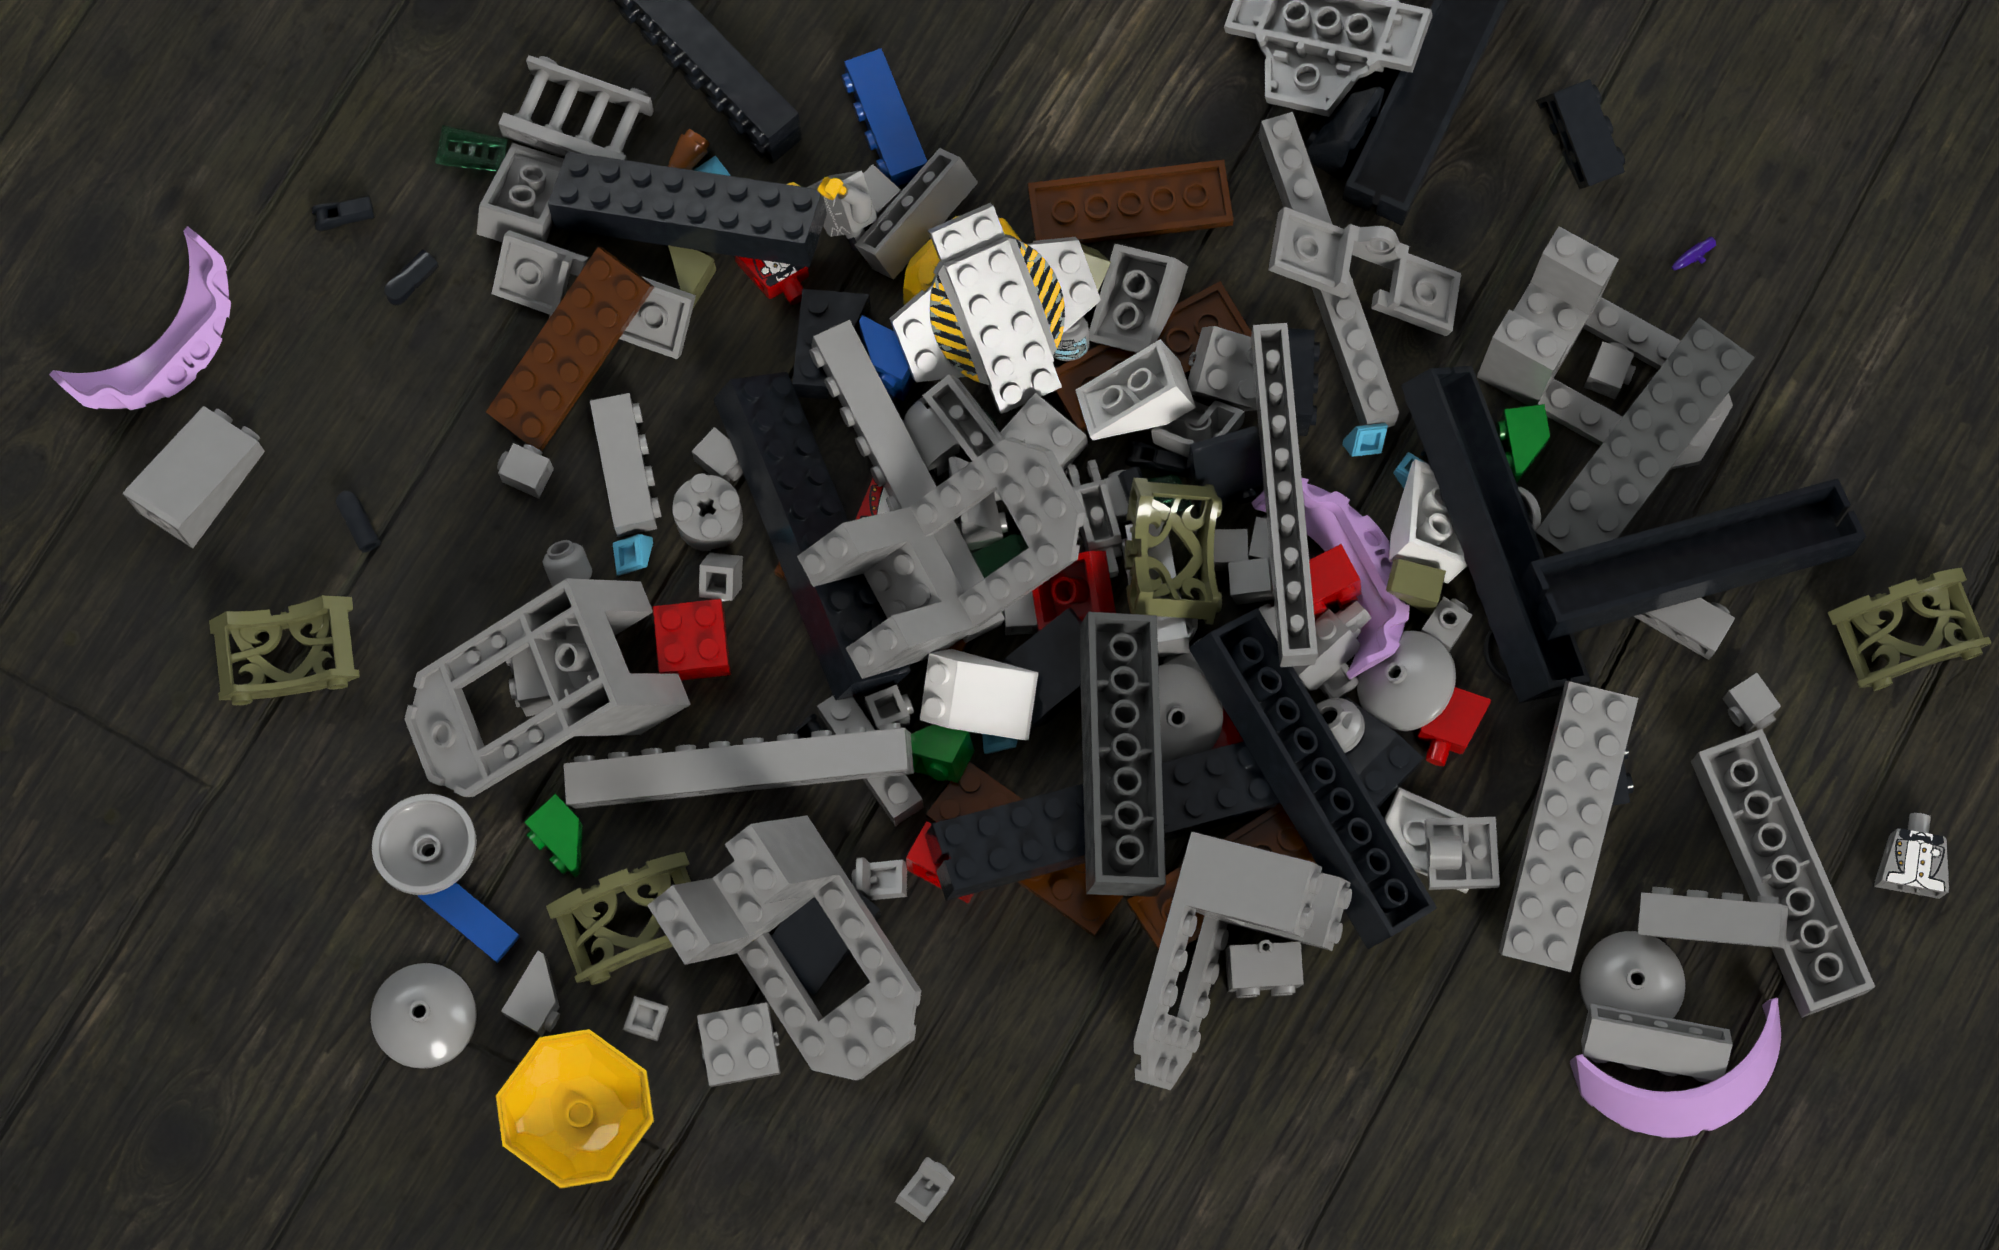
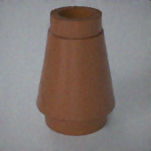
M688 129L685 134L680 135L667 167L692 170L708 153L706 149L710 143L698 133Z

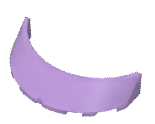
M188 226L183 231L189 254L187 289L175 319L161 338L136 358L111 369L90 373H69L53 370L49 374L83 406L93 409L128 408L133 410L146 407L145 404L161 398H169L195 380L197 373L207 367L222 342L221 335L226 318H229L231 308L226 274L227 268L223 257Z
M1302 478L1307 535L1325 552L1342 544L1361 580L1362 594L1357 596V602L1371 616V619L1361 628V633L1358 635V641L1361 645L1346 673L1350 680L1396 652L1400 646L1399 641L1405 622L1409 620L1410 605H1406L1404 601L1386 591L1392 562H1389L1390 542L1378 525L1368 515L1362 516L1348 504L1350 499L1337 491L1330 493L1322 488L1308 484L1309 479ZM1263 491L1252 502L1254 509L1266 512L1265 494Z
M1778 998L1769 999L1762 1005L1767 1021L1758 1041L1749 1054L1734 1069L1713 1082L1682 1091L1663 1092L1645 1090L1612 1078L1594 1066L1581 1054L1570 1060L1580 1095L1589 1105L1594 1106L1606 1117L1620 1124L1621 1127L1636 1133L1641 1132L1662 1138H1682L1698 1135L1702 1130H1715L1743 1113L1761 1094L1774 1071L1781 1044Z

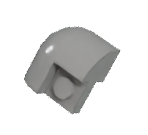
M922 397L907 411L903 423L928 471L933 469L938 477L949 470L948 459L958 454L960 447L957 440L931 407L926 408L927 401Z
M1217 400L1210 407L1194 401L1196 408L1167 425L1154 427L1151 430L1153 443L1188 458L1190 444L1238 431L1243 425L1245 411Z

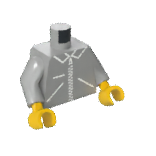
M862 170L829 175L807 187L817 189L824 196L827 215L823 227L830 237L846 235L852 251L858 250L855 244L866 232L864 227L877 220ZM794 182L787 184V185L799 186L797 183H794Z

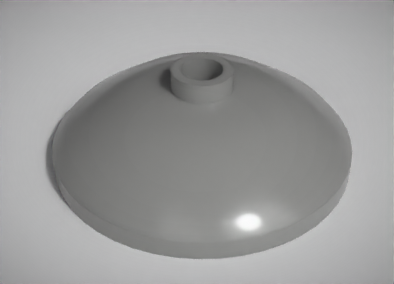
M1403 631L1399 641L1400 646L1392 656L1358 675L1359 684L1357 685V692L1362 708L1394 731L1415 730L1432 722L1446 708L1455 688L1456 670L1450 652L1435 637L1420 631ZM1401 669L1400 675L1397 678H1393L1394 673Z
M1180 664L1159 665L1162 763L1211 750L1221 732L1223 707L1205 675L1191 667ZM1176 711H1180L1182 714V720L1178 724L1172 722V714Z
M436 794L411 796L390 808L379 821L372 840L373 860L381 876L397 890L413 895L437 893L456 883L470 867L476 851V831L467 812L455 801ZM435 848L433 855L425 856L426 850Z
M1637 931L1615 933L1598 942L1586 956L1580 972V992L1587 1010H1589L1591 1003L1673 1019L1679 1011L1685 995L1684 971L1675 953L1660 939L1652 936L1638 935ZM1632 974H1638L1641 976V985H1635L1632 983Z
M432 963L410 965L392 974L379 988L371 1008L372 1031L380 1048L396 1062L420 1069L443 1065L459 1055L469 1043L477 1020L475 999L466 982L452 970ZM419 1006H424L426 1008L425 1015L421 1018H416L414 1016L415 1009Z

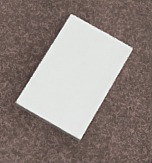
M1399 787L1384 820L1414 870L1428 877L1424 821L1431 818L1467 817ZM1457 889V890H1459V891H1461V892H1463V893H1467L1469 889Z

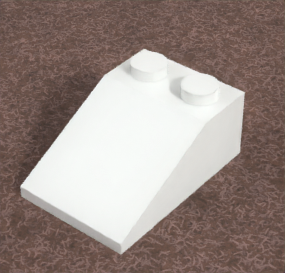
M1161 339L1076 389L1087 430L1092 440L1167 425L1196 408L1180 360Z
M1415 459L1411 464L1391 531L1389 562L1393 563V559H1402L1445 570L1444 583L1448 584L1468 565L1464 560V553L1458 537L1452 528V521L1447 507L1441 498L1435 475L1429 464Z
M954 649L929 653L920 720L950 729L1029 740L1038 672Z

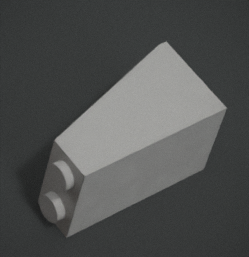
M205 406L195 414L123 492V495L139 514L191 548H194L265 452L258 442L260 437L255 432L245 426L240 430L231 424L233 419L217 408L212 412Z

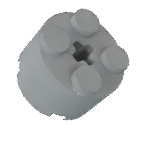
M697 474L686 481L675 494L672 513L678 532L688 545L697 550L711 551V549L724 548L730 545L738 537L743 525V512L739 496L735 488L728 481L714 475ZM710 509L714 511L713 515L707 513L704 517L702 516L703 511L708 512Z

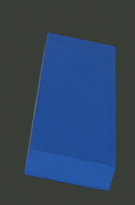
M457 883L437 893L418 895L424 903L496 963L503 958L520 938L518 933Z

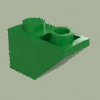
M1545 404L1504 409L1500 421L1496 422V431L1500 441H1504L1505 454L1516 483L1519 482L1550 438Z
M933 724L911 734L914 772L929 775L938 781L948 780L958 783L975 751L969 731L950 729Z
M554 794L525 821L526 826L530 830L526 836L539 850L545 846L554 855L549 860L563 875L569 871L576 878L580 874L583 825L568 806Z

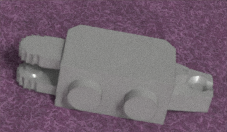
M1095 459L1087 462L1091 483L1081 485L1079 472L1075 464L1067 466L1070 484L1085 510L1084 524L1082 527H1079L1086 552L1106 551L1110 578L1117 577L1119 570L1115 558L1122 556V539L1105 479L1101 480Z
M1354 602L1344 611H1339L1336 614L1328 609L1315 621L1318 650L1315 665L1293 666L1302 683L1309 690L1319 688L1358 652L1361 644L1356 638L1361 633V628L1371 619L1370 614L1359 602Z

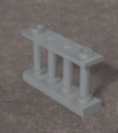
M528 55L526 62L529 72L535 76L519 113H515L513 116L503 112L498 123L502 136L565 158L568 151L627 160L626 155L622 152L638 113L652 116L654 109L651 98L639 89L631 88L627 90L564 68L548 57L540 56L536 58ZM549 80L563 85L565 88L549 124L541 126L532 123L531 116L545 84ZM577 91L594 96L595 100L580 134L572 137L564 134L561 128ZM609 101L626 107L610 146L603 148L593 144L591 140Z

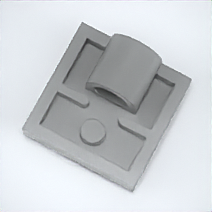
M1496 817L1431 818L1424 821L1428 890L1498 888L1500 886Z

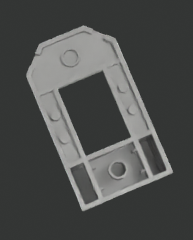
M1558 226L1542 253L1529 286L1514 311L1508 310L1492 337L1477 378L1527 406L1545 404L1547 417L1601 446L1622 419V416L1554 379L1582 329L1609 343L1616 342L1624 345L1628 351L1635 353L1634 357L1658 370L1680 343V340L1602 298L1601 296L1619 259ZM1729 393L1671 469L1699 465L1733 406Z
M1009 437L999 441L910 507L842 523L797 557L813 587L860 574L865 575L888 619L846 648L863 679L926 660L929 657V653L946 650L1078 560L1080 545L1077 544L1079 527H1082L1084 524L1085 510L1052 450L1041 446L1034 447L1024 444L1022 440ZM998 489L1029 548L964 592L934 534Z
M566 578L417 672L413 687L417 688L413 705H408L404 719L428 781L439 786H446L454 790V793L463 797H474L574 736L641 735L691 705L679 674L629 673L615 635L653 613L642 583L640 581ZM530 646L553 705L484 746L462 688Z
M808 815L750 824L725 844L734 858V862L713 878L672 885L647 905L685 965L736 953L739 955L811 1070L852 1080H860L915 1040L917 1025H914L916 1006L920 1004L921 989ZM814 897L870 981L869 984L824 1018L769 934L772 929Z
M1191 832L1134 1038V1053L1141 1055V1065L1138 1064L1135 1068V1080L1171 1090L1191 1060L1192 1053L1197 1051L1201 1040V1034L1198 1032L1201 1020L1207 1016L1210 1008V999L1208 998L1211 984H1215L1219 975V964H1217L1221 950L1225 949L1229 938V932L1226 930L1228 924L1332 951L1334 943L1337 944L1342 935L1343 924L1340 921L1343 910L1347 909L1351 902L1352 890L1349 888L1351 883L1343 878L1321 873L1322 867L1310 861ZM1197 912L1204 915V920L1178 1015L1175 1017L1169 1015L1168 1011L1177 999L1178 987L1176 982L1179 972L1184 970L1187 963L1188 954L1185 949L1188 938L1192 937L1196 930L1197 917L1195 913Z

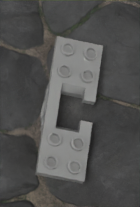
M1285 206L1278 212L1269 271L1345 299L1351 294L1353 279L1349 278L1348 275L1353 255L1393 270L1390 293L1381 289L1375 292L1371 309L1444 336L1449 335L1453 331L1461 273L1409 254V246L1400 243L1394 230L1388 227H1358L1349 224L1343 229Z
M508 230L504 234L491 294L550 314V318L565 296L570 274L579 276L587 264L588 257ZM642 277L652 284L654 289L619 339L678 359L682 354L696 295Z

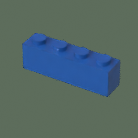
M882 48L844 61L846 73L841 75L846 92H853L857 102L853 103V108L858 121H865L868 131L864 132L868 147L871 151L876 149L880 159L876 160L877 168L896 186L910 182L927 163V159Z

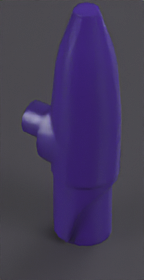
M1710 236L1687 250L1676 260L1671 267L1672 270L1682 269L1697 261L1703 264L1706 261L1703 257L1705 253L1716 246L1714 238Z

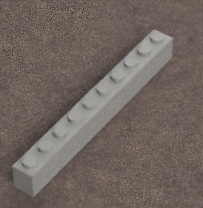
M1293 112L1261 121L1259 139L1283 207L1285 206L1332 224ZM1352 282L1351 294L1345 299L1312 287L1360 426L1386 423L1388 427L1395 426L1399 410L1354 283Z
M845 321L813 336L812 349L809 350L810 356L817 368L822 367L828 378L824 379L830 395L833 398L837 396L843 408L840 409V413L847 427L853 426L858 437L855 438V442L863 457L868 455L874 467L870 470L876 484L879 487L883 485L889 497L886 498V502L890 511L910 507L935 489L936 485L851 321ZM954 520L934 534L964 592L984 579ZM1002 612L963 638L964 642L967 643L1000 627L1005 619Z
M1287 323L1253 325L1251 349L1280 667L1315 665L1318 650Z
M887 723L879 725L880 730L867 732L866 727H850L845 729V734L832 735L830 730L811 732L810 738L798 739L797 734H783L777 736V741L764 742V738L758 737L743 739V745L730 746L729 741H716L709 743V748L696 749V745H680L675 747V752L662 753L660 748L641 750L642 755L629 756L628 752L609 753L608 759L595 760V756L592 755L574 757V762L564 763L566 805L578 809L914 774L911 732L906 728H901L899 723Z

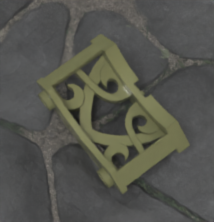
M1133 478L1127 511V520H1131L1133 523V527H1130L1132 541L1125 540V569L1130 570V576H1132L1131 584L1126 587L1131 614L1204 619L1205 624H1213L1216 612L1219 613L1222 607V594L1218 592L1214 571L1216 518H1219L1221 515L1222 500L1217 496L1213 485L1194 486L1148 482L1147 478ZM1165 497L1174 499L1170 507L1153 498ZM1181 499L1202 500L1198 519L1192 518L1190 514L1194 505L1186 508L1180 516L1176 513ZM1161 522H1164L1158 536L1155 537L1149 533V524L1155 525L1156 529H1158ZM1171 529L1179 536L1191 555L1187 565L1173 579L1167 568L1159 560L1148 556V549L1164 541ZM1198 530L1197 538L1194 535L1193 531ZM1149 569L1156 570L1160 576L1156 580L1151 579ZM1197 572V579L1192 578ZM1179 589L1180 594L1188 600L1180 599L1176 590ZM1191 590L1199 593V600H1192L1194 597L1190 593ZM1166 595L1169 596V598H1160Z
M1962 568L1931 574L1930 577L1919 581L1916 578L1888 587L1889 595L1880 593L1871 598L1867 595L1828 612L1832 625L1837 626L1859 680L1857 681L1859 688L1872 686L1873 691H1877L1892 685V678L1956 657L1962 656L1963 661L1980 656L1983 654L1981 648L1992 644L1989 637H1983L1962 586V582L1967 580ZM1922 598H1930L1932 602L1930 608L1938 606V610L1926 608L1922 604ZM1907 601L1909 606L1921 616L1937 618L1934 630L1924 646L1907 643L1889 635L1901 620L1903 613L1902 602ZM1887 611L1891 614L1892 619L1885 628L1881 629L1878 626L1882 625L1886 620L1880 619L1879 612ZM1949 619H1955L1956 623H1949ZM1851 622L1868 638L1860 646ZM1954 631L1961 633L1964 641L1957 640L1954 637ZM1942 640L1948 646L1946 648L1937 650ZM1876 643L1880 647L1873 653L1872 662L1877 657L1882 656L1886 658L1887 665L1878 671L1870 672L1862 651ZM1900 655L1913 658L1899 664Z
M322 595L307 602L288 606L289 613L281 612L280 615L271 616L270 609L226 611L209 620L210 634H214L220 683L219 700H231L232 705H247L252 703L253 699L300 694L325 688L336 690L348 687L349 681L360 677L359 670L354 669L348 612L353 610L352 597ZM312 624L313 628L309 633L313 636L317 635L316 638L303 636V628L306 625ZM283 629H289L294 638L300 643L312 647L305 660L291 674L274 667L262 657V655L271 652L277 647L281 640ZM261 632H267L269 634L268 642L254 648L253 645L262 644L261 641H258L257 635ZM229 634H232L241 652L231 654ZM326 646H333L334 657L324 651ZM249 660L251 663L242 666L238 674L243 676L250 673L253 675V680L248 684H234L232 663ZM328 660H335V669L325 670V663ZM312 670L316 673L315 675L308 676ZM267 676L276 682L266 683Z
M685 852L647 861L644 867L636 868L631 873L628 872L627 868L598 879L600 885H593L591 888L584 890L578 888L546 906L550 918L557 919L577 975L574 976L576 983L589 980L591 985L602 983L611 978L610 973L653 953L673 947L666 935L654 939L661 926L653 914L638 938L621 935L605 928V926L616 913L618 893L625 891L633 902L648 907L647 905L656 898H643L639 896L638 890L642 885H649L651 891L648 894L650 896L658 894V897L671 887L670 876H672L675 885L691 882L686 870L689 861ZM599 902L607 903L608 911L599 921L594 920L601 915L600 912L595 911V905ZM573 914L581 925L587 929L582 935H580ZM593 935L598 939L593 942L591 953L594 954L597 949H602L605 954L603 959L594 965L591 964L584 943ZM614 946L629 950L615 955Z

